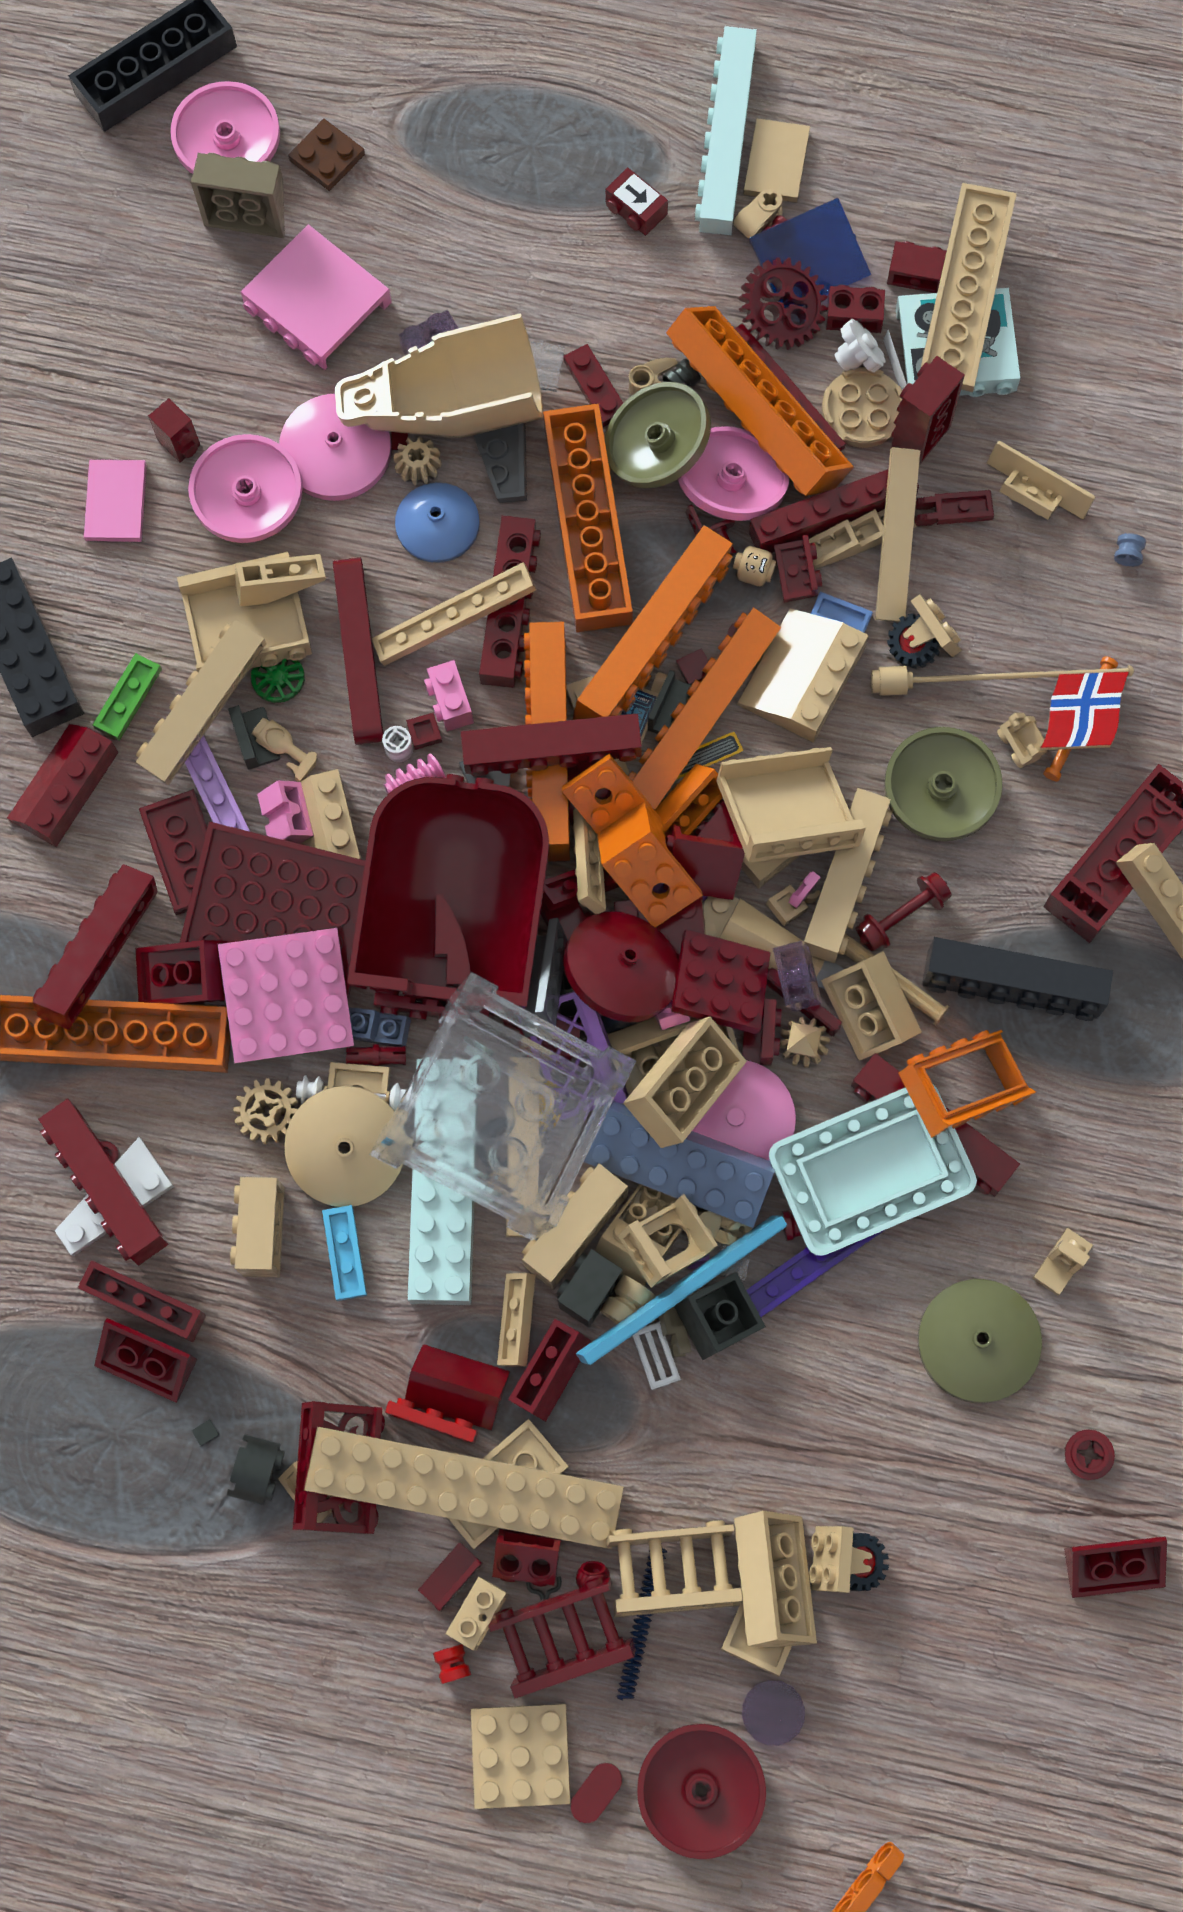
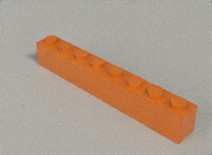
M754 607L748 614L741 613L733 625L737 628L732 637L727 634L718 646V649L721 650L719 656L716 659L711 657L703 667L702 671L706 673L700 682L695 679L687 690L686 694L690 697L685 705L679 702L670 715L674 718L669 727L663 725L654 738L658 741L657 745L653 750L650 748L646 749L638 761L642 764L638 772L631 771L628 775L629 779L654 810L658 807L781 629L778 624Z

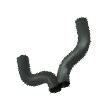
M559 1576L557 1577L556 1587L549 1589L544 1596L541 1590L531 1587V1582H526L528 1591L538 1594L540 1600L549 1599L550 1594L560 1590L562 1585V1579Z

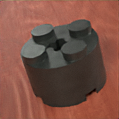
M244 1434L242 1440L248 1443L246 1448L239 1447L230 1482L235 1483L234 1490L228 1489L227 1496L264 1505L265 1499L272 1501L277 1482L271 1481L274 1469H281L285 1452L280 1450V1443Z

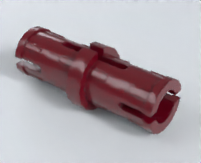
M373 1044V1047H346V1064L373 1066L406 1065V1046L379 1047V1044Z

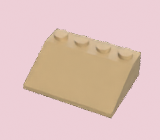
M790 608L780 625L781 629L770 643L737 705L814 743L863 654L869 635L843 622Z

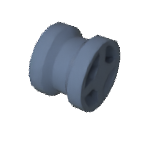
M1132 533L1119 535L1117 539L1119 549L1114 555L1115 562L1130 567L1141 565L1143 561L1141 551L1146 546L1145 538Z

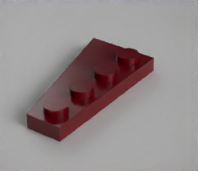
M375 993L373 1003L376 1008L380 1009L381 1014L397 1016L399 1011L410 1013L409 1018L424 1021L427 1020V1016L439 1018V1023L456 1025L457 1020L468 1022L467 1027L482 1030L485 1029L486 1025L493 1026L495 1015L491 1007L480 1006V1011H475L474 1007L463 1003L454 1002V1004H451V1007L445 1006L446 1003L438 1000L422 999L421 1003L416 1002V998L383 993Z

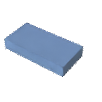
M820 592L811 614L843 622L865 633L873 612Z

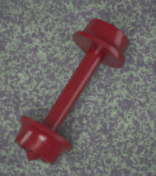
M936 872L927 877L920 876L917 878V884L921 893L883 920L878 922L870 914L864 915V920L855 928L860 938V943H863L872 952L881 947L887 948L890 946V941L885 932L924 904L929 902L935 909H943V903L952 896L947 881H944Z

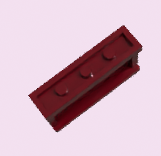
M316 1401L302 1403L293 1530L374 1534L379 1520L376 1504L331 1495L328 1497L326 1494L305 1491L304 1488L317 1426L344 1431L348 1421L357 1416L364 1421V1436L381 1439V1433L385 1426L382 1407ZM325 1412L344 1414L339 1421L338 1427L324 1420ZM358 1426L350 1428L348 1432L356 1434ZM356 1502L358 1503L357 1520L349 1523L342 1517L339 1505L343 1504L345 1511L353 1514L351 1505ZM332 1509L336 1524L317 1523V1513Z

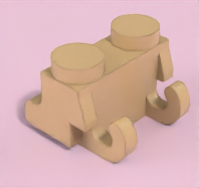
M1025 713L1012 714L1009 720L1003 723L997 730L1000 739L1005 744L1010 743L1014 753L1011 756L1019 768L1034 763L1047 752V750H1040L1045 739L1036 725L1035 717L1026 716Z

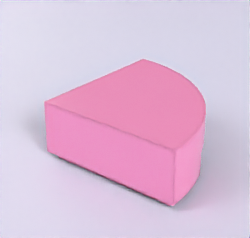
M814 871L810 872L802 881L801 886L792 894L789 903L797 909L812 892L821 877Z

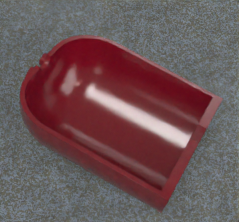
M447 774L446 778H417L393 789L382 800L371 822L347 984L366 990L367 987H370V990L375 991V993L398 995L399 992H403L404 996L416 998L417 1001L431 999L446 1003L445 1005H451L455 1002L468 1004V1006L480 1009V1006H486L488 1003L493 1009L514 1010V1006L521 1010L527 1008L549 855L548 830L537 806L521 792L507 786L494 784L492 779L476 778L475 784L465 783L463 776ZM436 895H443L461 928L470 964V987H446V957H434Z

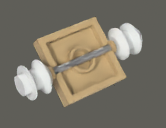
M330 1062L328 1086H324L320 1076L316 1078L315 1082H310L307 1075H304L303 1081L297 1082L296 1098L301 1099V1104H303L307 1099L323 1090L339 1086H353L377 1094L388 1104L390 1100V1106L395 1113L399 1107H404L407 1114H409L410 1109L415 1108L416 1090H412V1084L408 1086L407 1090L400 1088L399 1083H396L390 1093L388 1091L390 1067Z

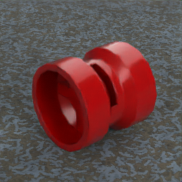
M463 1644L433 1653L435 1663L440 1666L439 1678L441 1684L471 1675L469 1665L464 1662L465 1650Z

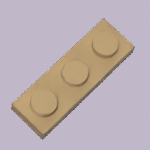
M506 1274L497 1365L527 1367L535 1274Z

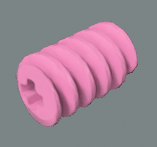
M428 754V764L422 759H418L417 769L411 764L406 765L407 774L401 769L396 770V779L390 774H386V784H384L387 794H389L399 785L413 779L446 777L438 760L432 754Z

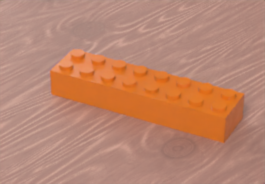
M715 306L685 308L666 332L671 338L673 346L680 352H683L689 359L690 366L697 372H700L707 380V386L719 394L724 400L725 407L734 412L741 420L742 427L754 435L759 441L760 448L772 456L776 461L777 468L787 474L794 482L795 489L805 496L835 489L854 468L836 445Z
M599 404L543 411L544 429L576 633L632 625L633 610Z
M705 525L701 528L579 696L573 720L621 715L623 710L625 712L630 710L636 700L634 696L638 689L643 691L651 680L652 676L650 673L653 668L659 669L667 657L666 651L669 646H676L682 637L683 632L681 630L684 625H691L698 614L696 609L700 603L706 604L714 591L712 587L715 582L721 583L728 573L729 568L727 566L733 558L730 555L733 543Z
M564 622L529 623V633H524L526 658L524 660L526 678L525 705L527 714L525 715V725L567 721ZM560 765L548 766L547 769L540 771L526 770L528 797H532L529 799L541 812L548 830V861H570L569 802L562 792V786L568 782V768L560 767Z
M0 995V1061L228 1073L231 1035L227 1007L88 1000L72 1027L68 1030L39 1018L33 1005V997Z

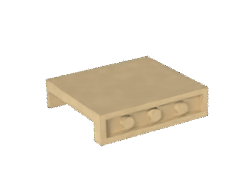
M288 552L245 562L287 558L290 556ZM236 564L177 577L195 653L197 672H199L204 664L202 659L211 647L215 648L221 640L219 634L227 623L232 624L235 619L259 634L267 643L250 669L260 667L261 665L263 667H272L278 664V662H282L283 659L297 661L312 654L298 592L268 604L240 607L235 585Z
M831 747L721 762L716 781L748 863L860 846L866 827L862 819L853 820L829 764L832 753Z

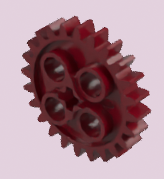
M777 257L773 260V264L766 260L763 263V268L758 265L753 269L754 274L750 273L746 277L749 283H744L741 286V289L746 293L738 298V300L745 302V305L739 308V311L747 312V316L742 322H750L752 324L748 332L756 330L758 332L756 336L757 341L765 337V346L768 347L775 341L777 350L784 343L787 350H790L794 343L797 347H800L804 344V340L808 342L813 338L812 333L816 334L821 330L817 324H822L826 319L820 314L828 310V307L821 305V302L825 301L828 297L819 293L825 286L815 284L819 276L814 275L810 277L808 275L811 270L810 266L805 270H801L800 260L792 266L790 257L783 264L780 258ZM767 282L775 286L776 293H771L768 290ZM793 286L801 290L802 298L794 294ZM760 298H762L765 301H768V303L761 302ZM799 304L805 305V306H806V309H805L804 307L797 306V305H799ZM764 310H769L773 314V321L765 317ZM791 314H795L799 318V325L792 322Z

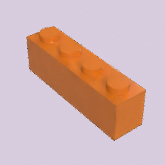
M695 764L655 809L661 817L665 840L667 835H672L674 825L680 826L682 834L690 835L723 798L716 781L718 773L715 769Z

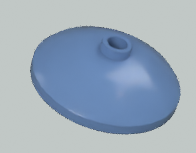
M428 483L415 488L405 496L396 512L395 527L402 546L414 557L427 562H446L461 556L473 545L479 532V513L473 499L461 488L448 483ZM435 511L441 513L438 517L431 515Z

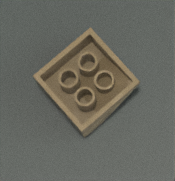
M216 153L197 154L191 184L204 226L284 238V188L280 165L270 161H250L243 157H224Z

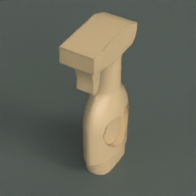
M262 718L252 731L251 735L257 738L256 742L274 754H288L300 763L299 766L290 762L286 764L287 768L293 771L295 781H303L315 767L317 753L308 752L306 754L293 744L289 731L274 720L268 721L266 718Z

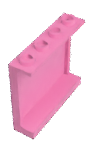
M309 224L241 291L244 302L243 307L251 316L255 317L257 315L260 317L264 325L271 332L275 333L277 331L283 336L284 341L292 349L298 348L303 352L305 359L313 366L317 364L324 370L327 369L326 358L378 306L385 310L392 303L389 288Z

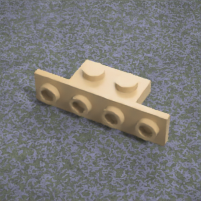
M1001 441L996 443L986 463L1009 476L999 492L1047 520L1058 506L1084 519L1095 499L1093 494Z

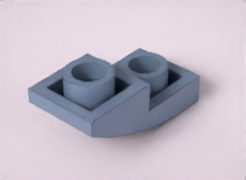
M349 1008L354 1040L395 1047L406 1046L411 1023L409 1017L381 1014L376 1010Z

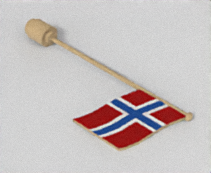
M1128 665L1127 668L913 677L912 671L907 672L906 666L878 667V670H871L872 693H879V696L907 695L908 689H913V683L1058 677L1050 703L1048 731L1040 750L1111 747L1119 723L1122 691L1127 676L1133 675L1134 668Z

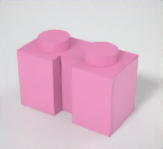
M278 780L257 794L262 816L269 818V824L265 826L267 836L298 844L314 836L301 782Z

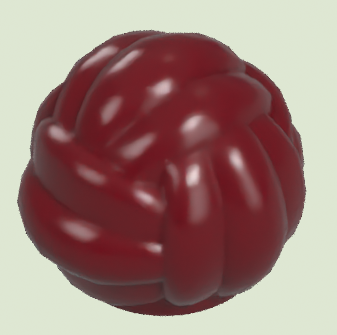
M585 1562L577 1571L576 1584L578 1588L584 1587L583 1583L591 1578L601 1576L602 1580L610 1578V1572L601 1562Z

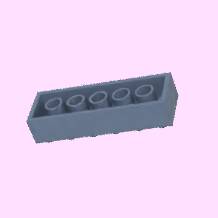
M608 1099L602 1107L583 1162L595 1167L601 1164L613 1174L677 1199L685 1194L693 1205L752 1228L756 1223L775 1173V1169H773L769 1160L691 1131L683 1143L660 1148L624 1104L617 1103L611 1099Z

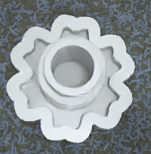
M854 319L843 325L841 333L845 343L838 347V352L835 353L838 364L845 371L855 370L862 364H864L867 370L872 372L880 369L886 360L884 353L878 347V343L871 333Z

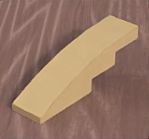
M875 509L852 522H849L847 519L810 538L809 543L815 542L817 559L813 560L814 569L838 562L882 544L885 509L877 512Z

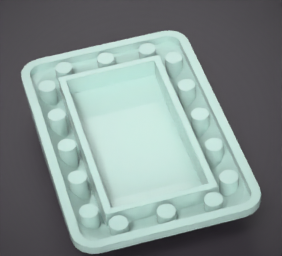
M933 1085L934 1088H935V1090H936V1092H937V1094L939 1095V1097H940V1099H941V1101H942V1103H943V1100H942V1098H941V1096H940V1094H939L938 1089L935 1087V1085ZM906 1087L773 1144L769 1151L771 1166L775 1169V1175L806 1247L811 1253L819 1256L832 1253L966 1196L974 1190L977 1182L975 1172L955 1128L953 1129L951 1126L936 1137L931 1138Z

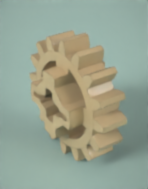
M266 1078L264 1085H260L255 1080V1088L252 1090L247 1086L243 1088L246 1093L245 1097H236L241 1106L233 1107V1111L240 1115V1117L235 1119V1123L237 1125H244L240 1130L243 1135L251 1132L250 1139L253 1142L258 1137H261L262 1143L267 1145L269 1138L272 1137L278 1143L279 1134L282 1133L286 1136L287 1127L298 1110L292 1107L298 1104V1100L296 1097L289 1098L293 1093L289 1087L282 1091L283 1084L279 1080L274 1086H272L269 1078ZM266 1093L276 1094L282 1099H271ZM255 1098L256 1100L252 1108L248 1109L250 1102ZM269 1106L271 1109L269 1110L270 1116L268 1117L262 1114L264 1112L263 1107ZM285 1114L283 1121L278 1125L277 1123L281 1115ZM260 1123L265 1125L267 1130L257 1129L251 1124Z

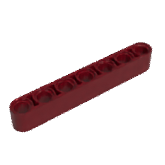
M357 557L334 560L333 570L355 745L382 742L384 732L362 559Z

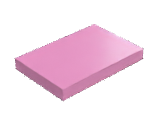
M89 460L84 527L85 541L142 542L147 468L145 460Z

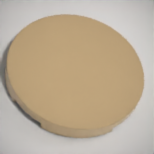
M858 367L855 370L844 371L825 390L822 401V416L842 440L850 446L868 448L881 445L892 438L891 434L896 427L894 421L899 414L897 407L902 400L900 398L902 389L881 370L872 372L867 370L866 367Z

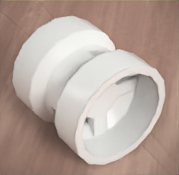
M393 726L385 731L382 742L387 757L394 762L408 760L413 753V744L409 731L401 726Z

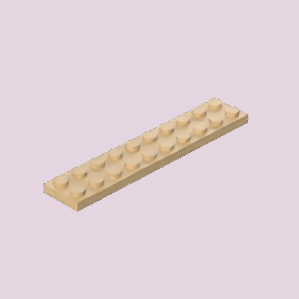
M317 1426L304 1490L607 1548V1538L613 1535V1531L616 1529L624 1487Z

